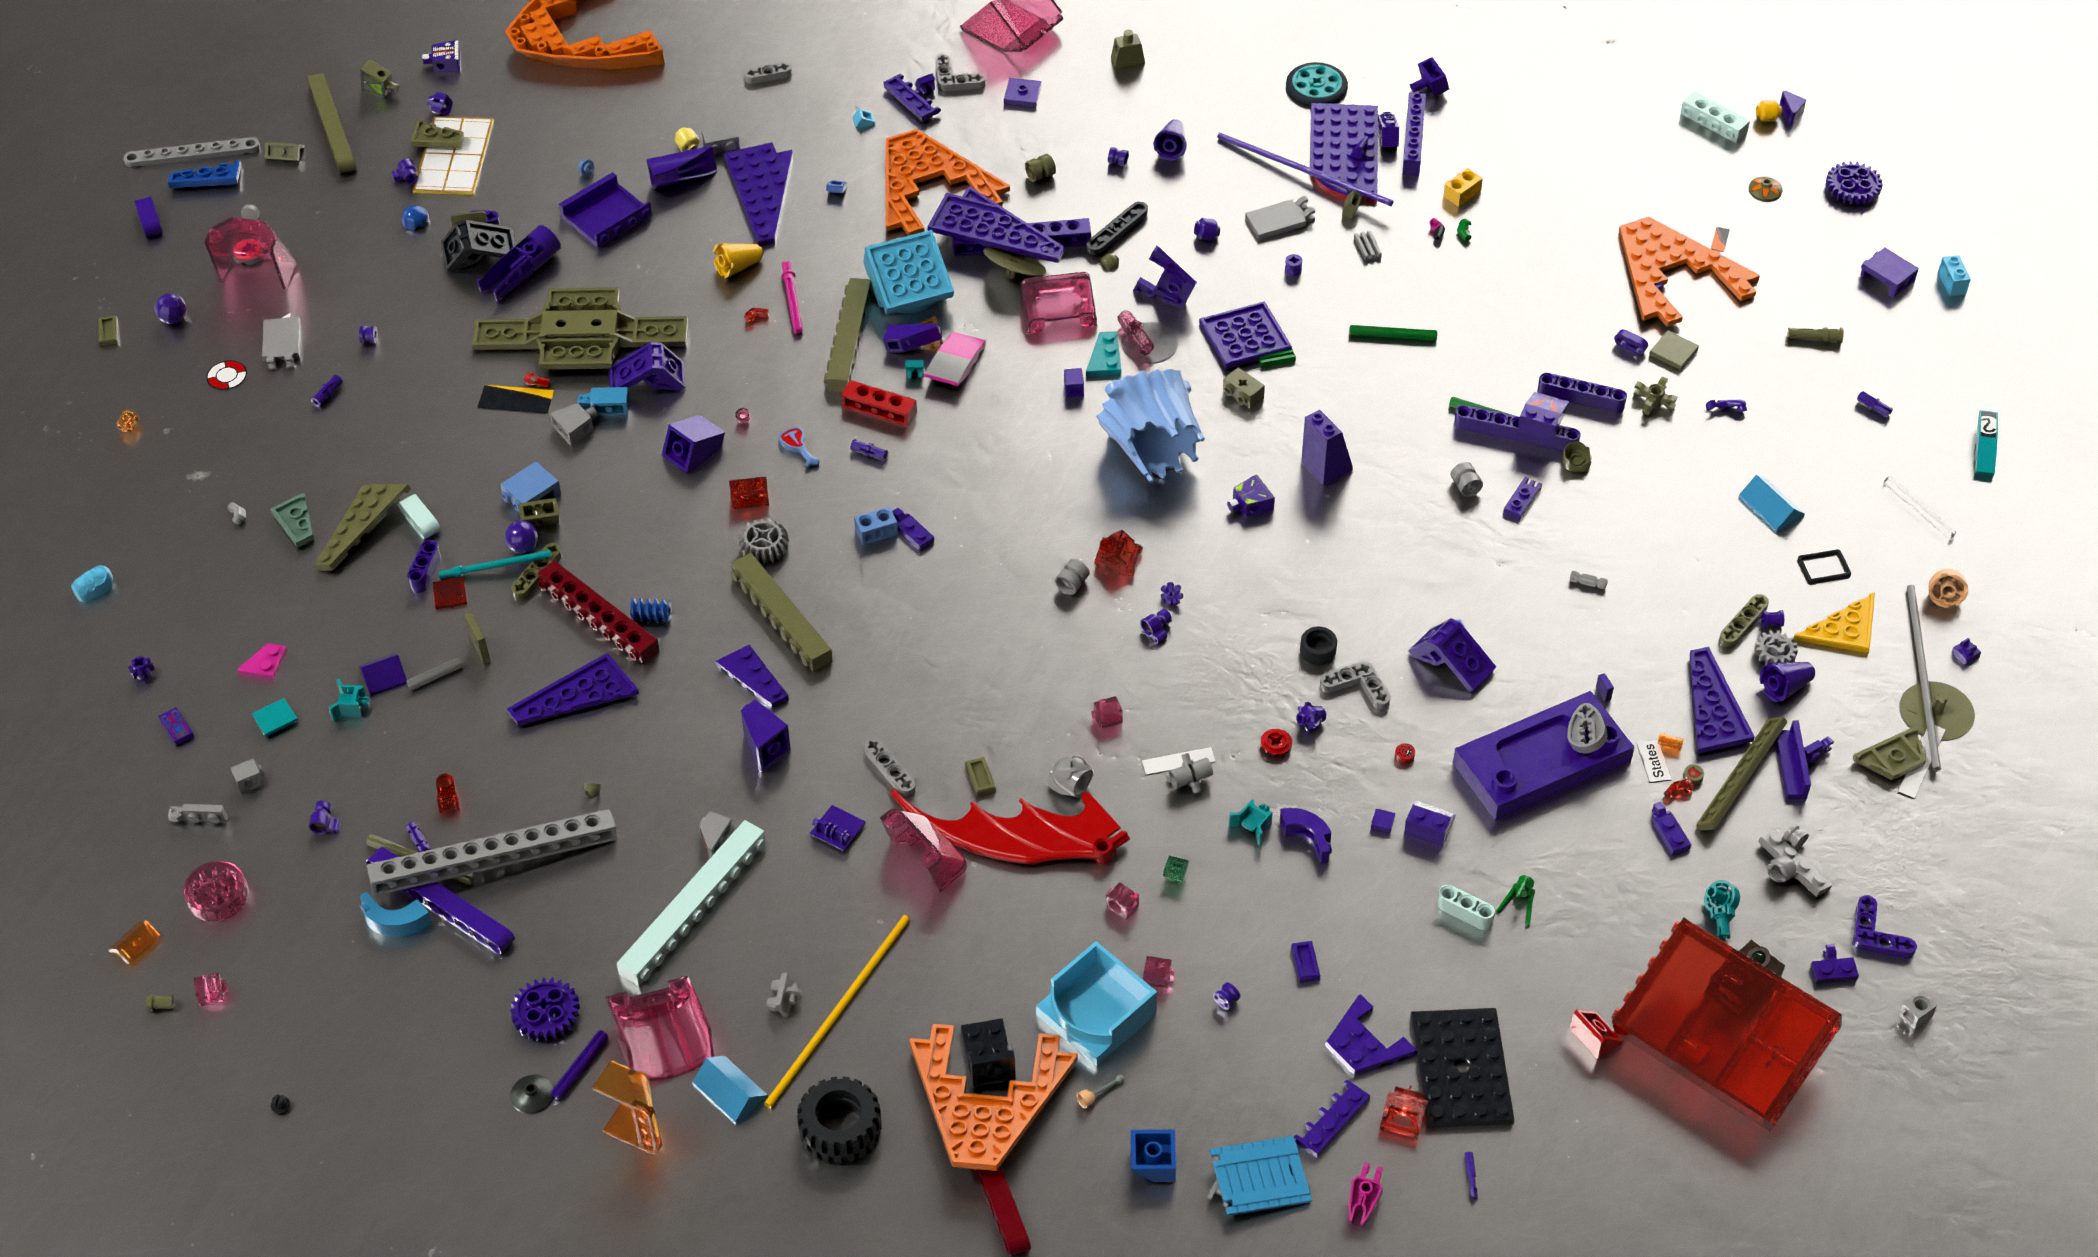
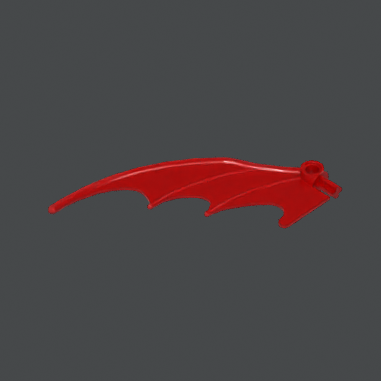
M896 789L890 790V795L915 821L931 833L952 845L996 860L1034 864L1051 860L1081 858L1094 859L1095 862L1103 865L1110 863L1113 856L1117 854V848L1130 840L1127 832L1123 830L1112 838H1108L1120 830L1121 827L1094 797L1087 792L1081 796L1085 805L1084 810L1076 816L1051 813L1034 807L1023 798H1020L1019 802L1022 804V811L1016 817L1005 818L992 815L982 810L972 801L970 803L971 809L963 818L948 821L922 812L904 799Z

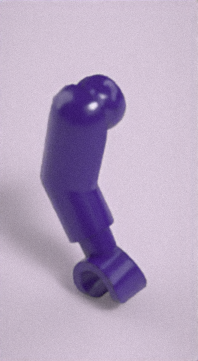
M1743 399L1718 400L1717 402L1710 400L1705 404L1706 411L1714 408L1723 409L1737 407V412L1747 411V403Z

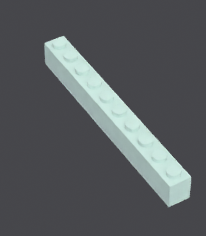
M746 820L740 824L617 962L620 976L637 986H640L643 981L650 977L651 972L656 966L662 964L664 957L675 949L678 941L685 937L694 923L700 921L703 913L714 905L716 898L727 890L731 881L736 879L740 875L741 870L751 863L754 855L764 848L766 844L764 830Z

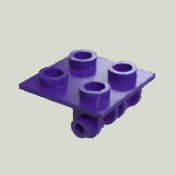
M831 805L822 818H815L812 825L815 827L810 832V835L844 851L866 821Z

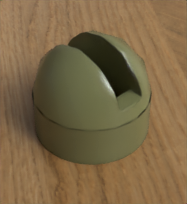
M585 783L586 795L589 797L598 796L601 784Z

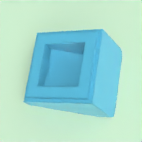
M858 108L853 116L856 128L876 124L873 113Z

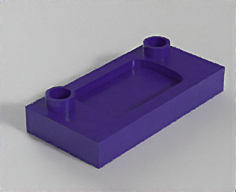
M1590 690L1456 747L1453 764L1494 820H1497L1631 762L1635 747ZM1584 703L1592 704L1599 711L1607 729L1605 744L1598 750L1590 753L1575 751L1567 737L1571 717L1578 706ZM1586 727L1585 732H1586L1587 736H1586L1585 738H1586V741H1587V744H1588L1589 741H1590L1588 735H1589L1590 733H1589L1588 727Z

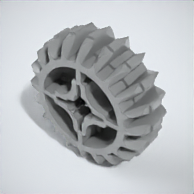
M762 518L758 522L754 520L753 524L747 523V527H742V532H739L738 546L741 554L745 556L752 553L758 562L763 561L766 564L767 561H771L773 563L774 559L780 560V555H785V550H788L789 536L786 528L782 524H778L776 520L771 522L770 518L767 521H764Z

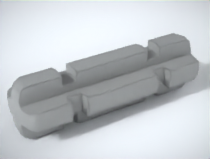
M1574 570L1570 574L1571 582L1577 583L1579 581L1580 584L1592 587L1596 585L1600 589H1606L1607 578L1600 577L1599 579L1597 578L1598 576L1586 573L1579 574L1580 572Z

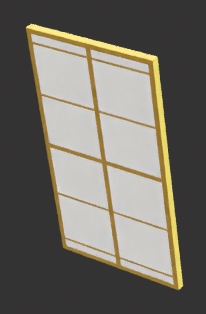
M434 116L432 123L436 124V127H448L464 132L463 144L461 148L425 147L417 173L418 181L414 184L413 193L474 195L494 119Z

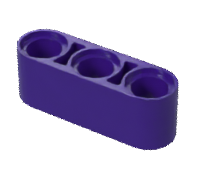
M152 197L135 200L145 236L149 237L163 233Z
M427 540L422 543L408 571L407 577L410 588L415 593H421L427 589L441 560L438 544L434 540Z

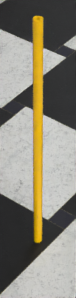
M907 915L902 916L764 1103L766 1107L772 1108L908 924L910 918Z

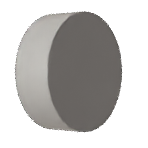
M247 204L242 208L241 215L245 220L254 222L259 216V210L254 205Z

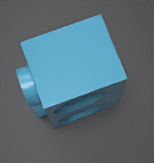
M1960 255L1942 257L1938 274L1948 295H1966L1971 278Z

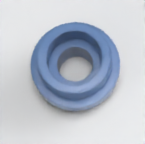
M586 159L579 163L578 170L581 175L587 177L593 173L594 163L591 160Z

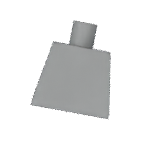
M576 403L550 413L553 427L571 446L593 430L592 419L598 416L594 407L584 410Z

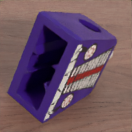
M458 40L433 44L432 54L422 55L423 64H433L435 72L461 73Z

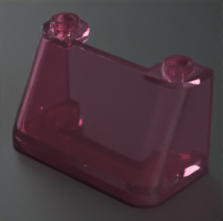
M1087 272L1033 277L1021 282V306L1027 334L1042 331L1047 321L1079 318L1081 325L1086 327L1097 326L1092 282Z
M891 809L880 817L890 840L896 846L901 842H905L911 847L919 840L926 848L922 853L921 861L932 877L933 886L939 892L966 871L967 862L964 856L925 816L899 809Z

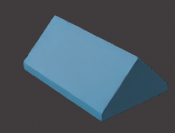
M1757 474L1739 494V498L1776 532L1805 516V513L1768 479Z
M726 1056L706 1058L692 1082L702 1094L735 1124L768 1098V1095Z

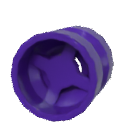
M1111 147L1107 162L1110 164L1117 163L1119 166L1125 167L1129 158V151Z

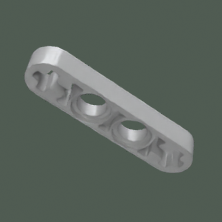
M868 739L864 744L866 756L903 797L912 796L916 791L914 779L879 739ZM882 758H888L890 760L886 764H882L879 762V760ZM893 771H899L901 773L897 777H893L890 775V773Z

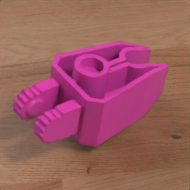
M1367 1162L1364 1163L1361 1175L1352 1179L1349 1201V1222L1351 1224L1355 1213L1362 1208L1363 1216L1360 1227L1365 1226L1383 1194V1188L1380 1184L1383 1167L1378 1166L1375 1171L1374 1180L1366 1178L1370 1169V1163Z

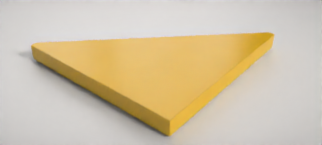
M1870 593L1868 597L1853 602L1847 608L1836 611L1827 616L1826 619L1806 627L1800 633H1795L1793 640L1869 653L1875 593Z

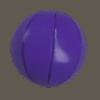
M173 293L162 295L158 298L154 307L158 319L170 325L182 321L187 313L184 300Z
M516 521L507 528L505 542L511 551L525 554L532 551L537 545L538 532L531 523Z

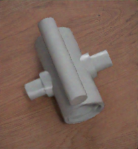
M1189 753L1182 754V766L1170 770L1169 775L1166 776L1169 783H1172L1174 788L1188 784L1192 787L1193 793L1200 792V780L1213 775L1212 765L1208 758L1194 762L1191 760Z

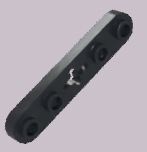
M1138 201L1130 205L1087 241V252L1092 255H1098L1146 217L1148 214L1147 204Z

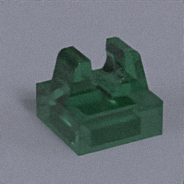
M1169 856L1163 876L1168 877L1171 882L1178 883V880L1183 881L1189 860Z

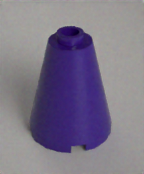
M1178 119L1169 121L1154 138L1153 147L1160 158L1167 161H1175L1185 154L1187 149L1184 124Z
M1809 662L1770 663L1764 666L1760 672V684L1764 685L1765 690L1763 692L1770 700L1774 702L1784 701L1814 679L1815 668Z

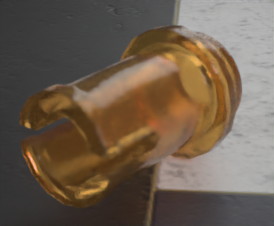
M1664 732L1659 734L1657 744L1661 745L1660 747L1662 748L1666 746L1681 751L1684 738L1671 736Z

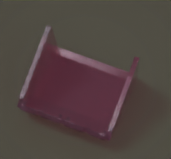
M992 0L961 24L960 28L963 32L1001 52H1022L1031 47L1044 34H1047L1054 26L1063 21L1064 18L1061 15L1062 10L1054 0Z

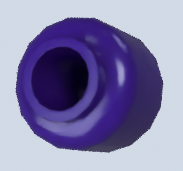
M1201 218L1199 221H1196L1194 234L1199 240L1213 241L1216 236L1220 235L1221 228L1215 219Z

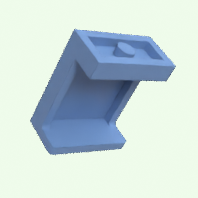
M536 461L500 484L502 498L506 502L509 501L517 512H519L518 503L537 501L548 493L555 497L561 494L559 481Z

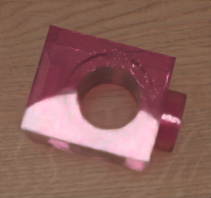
M1120 882L1114 888H1110L1106 894L1107 908L1126 920L1139 907V894Z
M219 972L194 978L195 996L200 1006L226 1001L225 992H228L226 979L222 980Z

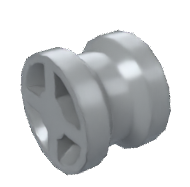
M1793 824L1784 833L1782 839L1790 842L1792 847L1797 850L1806 842L1809 834L1805 831L1802 832L1798 825Z

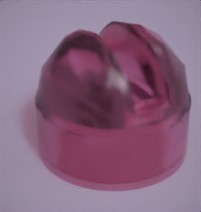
M740 408L735 413L739 423L746 424L749 422L751 415L748 409Z

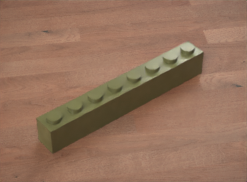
M850 278L848 285H845L846 296L842 298L843 309L839 310L840 322L836 323L837 335L834 334L833 336L834 347L830 349L831 360L827 362L828 373L824 374V384H827V391L843 392L849 381L852 380L872 292L871 279Z
M749 553L733 561V571H731L733 579L739 581L743 591L751 596L752 602L761 608L764 617L770 619L773 628L781 632L783 640L790 643L793 652L799 654L803 664L806 667L809 666L814 672L833 662L832 649L753 554Z

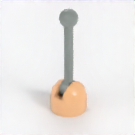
M1117 1075L1115 1080L1094 1092L1088 1089L1077 1093L1079 1104L1084 1109L1088 1108L1095 1102V1095L1116 1083H1122L1124 1081L1123 1075Z

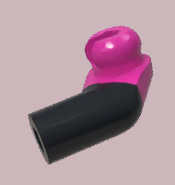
M1432 218L1429 221L1430 228L1435 232L1434 240L1440 242L1445 232V226L1437 218Z

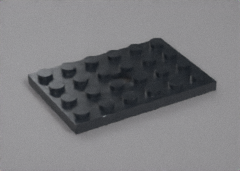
M1496 1008L1411 1012L1426 1127L1514 1124L1512 1101ZM1457 1060H1465L1470 1064V1068L1467 1072H1460L1458 1068L1454 1067V1063Z

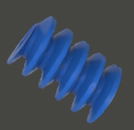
M632 598L630 615L634 622H638L639 619L641 622H646L648 619L650 623H653L654 620L657 623H661L662 620L664 623H669L672 615V603L670 600L668 605H666L665 599H662L661 604H658V600L655 599L653 604H651L650 599L647 598L646 603L643 604L642 598L639 599L638 603H636L635 598Z

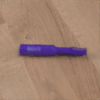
M1469 1151L1465 1153L1467 1176L1470 1180L1471 1197L1478 1199L1475 1183L1474 1154Z

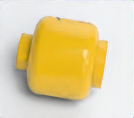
M1762 100L1756 105V117L1761 122H1775L1778 116H1781L1782 107L1778 105L1776 100Z

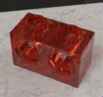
M766 477L729 480L732 509L769 506Z

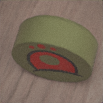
M1692 764L1684 769L1683 778L1687 783L1697 785L1703 781L1704 770L1700 766Z

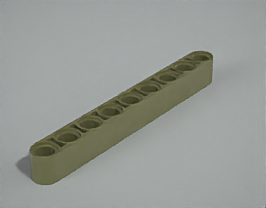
M324 73L307 76L339 173L342 174L356 170V165Z

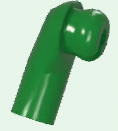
M1467 218L1460 220L1457 228V233L1465 242L1472 238L1467 231L1470 228L1469 225L1471 226V221Z

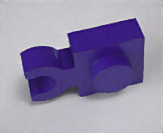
M1829 736L1821 742L1817 740L1804 747L1807 764L1816 762L1820 759L1822 753L1832 750L1830 745L1834 741Z

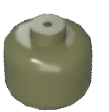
M1108 253L1101 258V264L1108 270L1119 266L1117 255Z

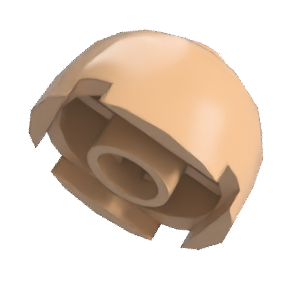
M1942 569L1931 577L1928 584V592L1932 602L1937 606L1949 608L1948 605L1958 606L1968 595V583L1964 575L1959 571Z

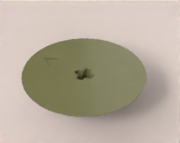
M993 247L984 249V254L991 261L1007 268L1005 276L1014 279L1016 272L1027 275H1043L1046 273L1045 267L1030 256Z
M1929 681L1934 723L1936 726L1945 729L1941 740L1955 739L1966 734L1973 726L1975 720V711L1970 700L1964 693L1951 685ZM1917 683L1903 693L1900 700V712L1905 722L1911 728L1917 726L1918 733L1924 736L1927 725L1921 683Z

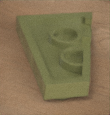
M417 119L411 138V146L461 148L464 132L448 127H436L434 123L425 124L422 120Z

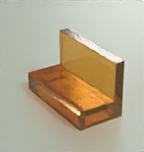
M147 920L139 921L108 950L110 953L116 952L126 964H130L160 934Z

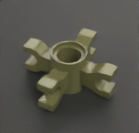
M1661 376L1658 384H1651L1649 387L1637 381L1634 386L1636 389L1633 395L1646 398L1645 408L1642 413L1650 415L1653 408H1658L1661 405L1666 406L1672 411L1674 410L1678 396L1664 393L1667 388L1668 378Z

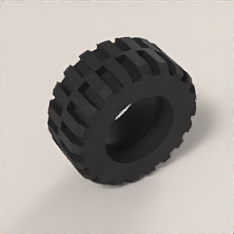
M837 1076L830 1077L831 1080L828 1081L823 1079L818 1082V1086H811L808 1089L809 1094L805 1093L801 1098V1103L798 1104L797 1121L801 1141L804 1142V1147L807 1151H812L814 1157H823V1161L828 1163L834 1160L836 1164H840L844 1160H848V1162L855 1161L857 1156L862 1158L866 1155V1150L871 1151L874 1148L875 1142L880 1137L882 1121L878 1098L875 1093L871 1092V1088L868 1085L864 1084L862 1086V1081L854 1079L852 1081L850 1077L843 1076V1079H837ZM837 1109L850 1110L859 1116L858 1121L845 1130H830L820 1124L821 1119L827 1113Z

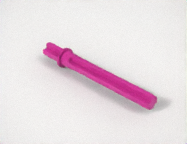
M783 261L781 263L783 270L781 277L786 287L793 331L795 334H801L803 326L795 288V272L792 271L790 261Z

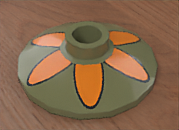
M1768 176L1756 177L1750 181L1748 186L1752 196L1764 201L1778 199L1783 192L1781 183Z

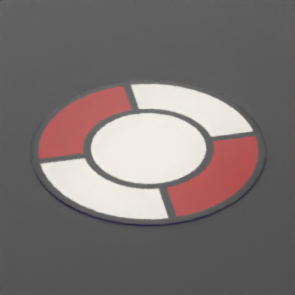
M222 361L209 369L206 379L213 388L231 389L240 385L245 380L247 369L238 361Z

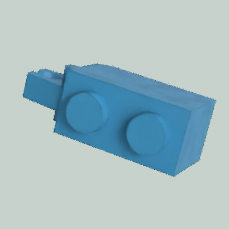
M628 387L591 388V393L578 395L577 403L582 408L594 407L598 416L628 415L630 400Z

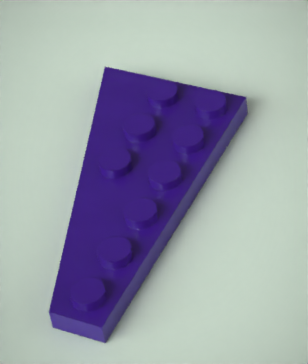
M1704 647L1691 650L1689 656L1697 754L1753 742L1755 736L1710 648Z
M606 653L507 708V712L517 726L638 695L639 690L611 656Z

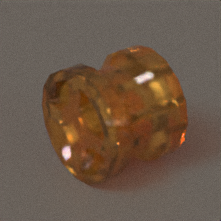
M123 410L116 425L124 432H133L139 416L132 410Z

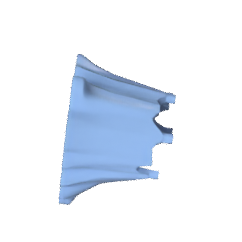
M1156 369L1151 373L1141 371L1135 376L1127 375L1119 380L1112 381L1105 387V392L1110 399L1102 403L1104 410L1096 416L1099 424L1108 433L1110 438L1121 446L1148 479L1149 483L1155 481L1152 473L1164 479L1166 477V469L1174 468L1176 473L1182 472L1183 468L1180 465L1181 453L1188 455L1192 462H1196L1199 459L1196 454V442H1200V440L1203 442L1205 438L1191 408L1188 396L1191 392V386L1188 381L1183 380L1181 371L1173 369L1165 371Z

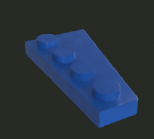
M235 160V164L226 165V162L220 163L219 167L215 168L204 166L198 171L189 169L170 173L168 179L169 188L179 189L183 187L238 184L241 161Z

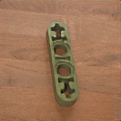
M550 543L546 545L542 551L551 550L552 557L550 559L545 558L532 561L513 583L511 590L515 599H526L538 586L537 573L544 568L538 567L539 563L544 562L548 565L554 560L558 562L561 559L562 551L559 544ZM530 575L536 576L533 580L526 579Z
M1762 594L1754 595L1721 631L1719 643L1726 648L1734 647L1758 621L1762 611L1767 610L1769 599ZM1747 612L1752 613L1754 617L1749 618L1744 614ZM1735 624H1740V625H1742L1744 628H1743V629H1737V628L1734 627V625H1735Z

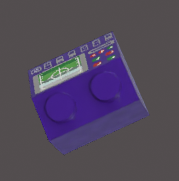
M1417 801L1412 805L1406 818L1404 834L1443 847L1456 814Z

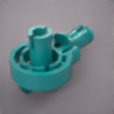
M1718 880L1706 888L1704 895L1705 907L1710 911L1711 920L1717 922V938L1721 940H1726V936L1727 939L1730 938V921L1735 917V910L1740 902L1738 888L1726 880Z

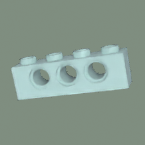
M1695 91L1683 100L1680 114L1737 143L1748 133L1749 119Z

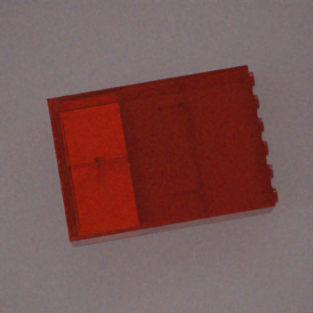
M1683 917L1680 922L1677 921L1671 929L1672 934L1669 939L1665 938L1662 941L1658 955L1656 957L1652 956L1647 964L1649 968L1645 974L1641 973L1638 976L1634 990L1628 991L1623 999L1625 1003L1621 1009L1617 1008L1611 1017L1613 1019L1614 1032L1771 1132L1841 1028L1842 1014Z

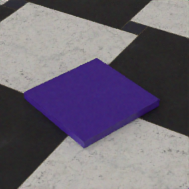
M1265 301L1199 319V324L1225 369L1257 361L1262 356L1292 349V345ZM1272 348V349L1265 350V351H1261V352H1258V353H1257L1258 350H1263V349Z

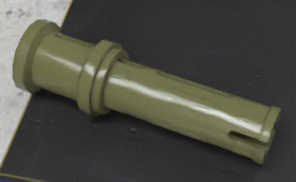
M1788 327L1787 339H1818L1823 342L1838 341L1843 343L1844 328L1829 329L1828 327H1823L1822 329Z

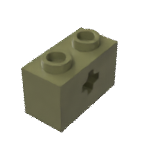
M1239 367L1223 378V391L1249 409L1264 398L1265 385Z
M556 498L518 503L520 521H527L534 527L559 524Z

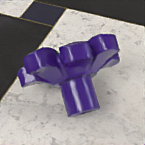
M1168 582L1167 586L1163 585L1161 587V591L1164 592L1161 594V598L1163 600L1166 599V605L1170 606L1173 603L1176 606L1180 603V599L1183 598V593L1180 591L1181 586L1179 584L1174 586L1173 582Z

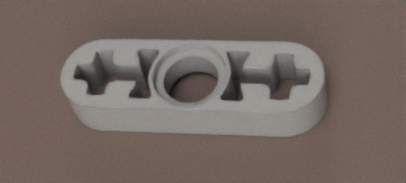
M780 62L749 68L745 71V81L749 84L787 78L792 74V67L788 62Z

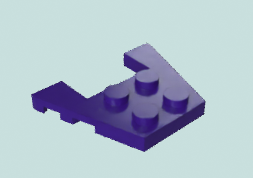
M1156 245L1149 260L1163 267L1164 271L1156 286L1140 277L1133 291L1137 293L1140 291L1145 292L1147 296L1152 298L1153 296L1163 298L1165 302L1184 307L1197 282Z
M1361 994L1357 996L1327 1039L1326 1047L1354 1075L1380 1067V1064L1389 1061L1393 1063L1399 1061V1058L1414 1056L1417 1049L1404 1037L1386 1048L1360 1022L1362 1018L1373 1011V1006Z

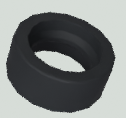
M1317 626L1307 629L1301 637V655L1311 663L1322 664L1331 661L1337 651L1338 640L1336 635L1326 627ZM1318 639L1327 642L1330 647L1326 650L1318 651L1310 648L1307 643Z

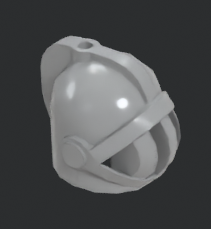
M1062 757L1058 759L1050 771L1047 782L1049 787L1057 793L1079 798L1087 789L1092 779L1093 771L1088 761L1083 757Z

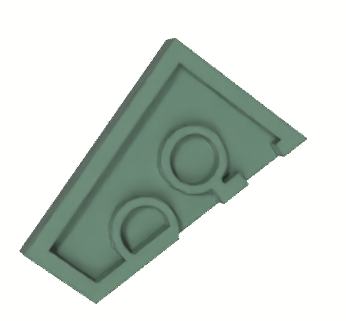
M304 492L270 509L272 515L297 548L314 540Z

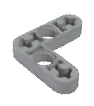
M947 54L936 56L937 80L940 90L980 89L986 85L984 74L967 73L952 75L950 56Z
M1359 662L1321 676L1320 688L1324 692L1331 693L1360 683L1376 709L1384 710L1390 704V694L1369 662ZM1347 674L1352 678L1345 680L1341 676ZM1375 683L1378 687L1370 688L1368 684Z

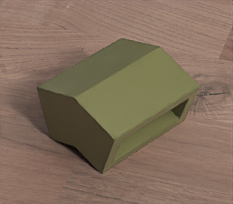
M1355 189L1347 195L1342 209V217L1353 218L1355 211L1358 210L1362 195Z

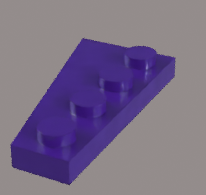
M750 645L716 661L718 668L724 669L731 678L741 682L744 688H749L756 697L769 707L774 708L789 700L786 691Z

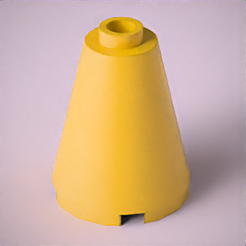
M720 243L715 245L713 249V254L716 253V259H713L714 265L720 276L729 278L761 261L763 249L758 244Z

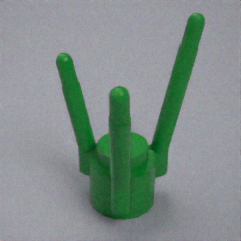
M1526 875L1520 876L1517 883L1513 884L1512 889L1497 908V912L1502 910L1515 892L1517 898L1528 895L1526 926H1530L1533 896L1535 894L1533 889L1534 880Z

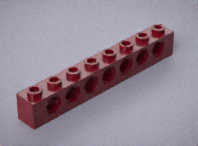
M555 560L537 573L538 585L542 590H547L555 600L561 601L568 610L574 611L581 620L587 621L594 630H598L607 640L614 642L618 649L627 652L632 660H637L643 665L660 652L658 639Z

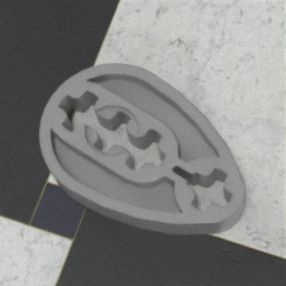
M1589 703L1578 706L1568 726L1567 737L1569 743L1579 753L1594 752L1601 748L1607 740V729L1599 711ZM1586 727H1588V730H1589V733H1590V734L1588 735V736H1589V739H1590V741H1589L1588 744H1587V741H1586V738H1585V737L1587 736V734H1586V732H1585Z

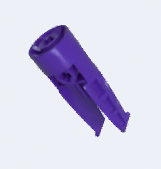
M539 225L519 244L506 253L481 280L477 279L480 292L483 293L505 277L493 290L497 303H500L501 298L522 284L545 262L560 251L561 244L556 235L546 226Z

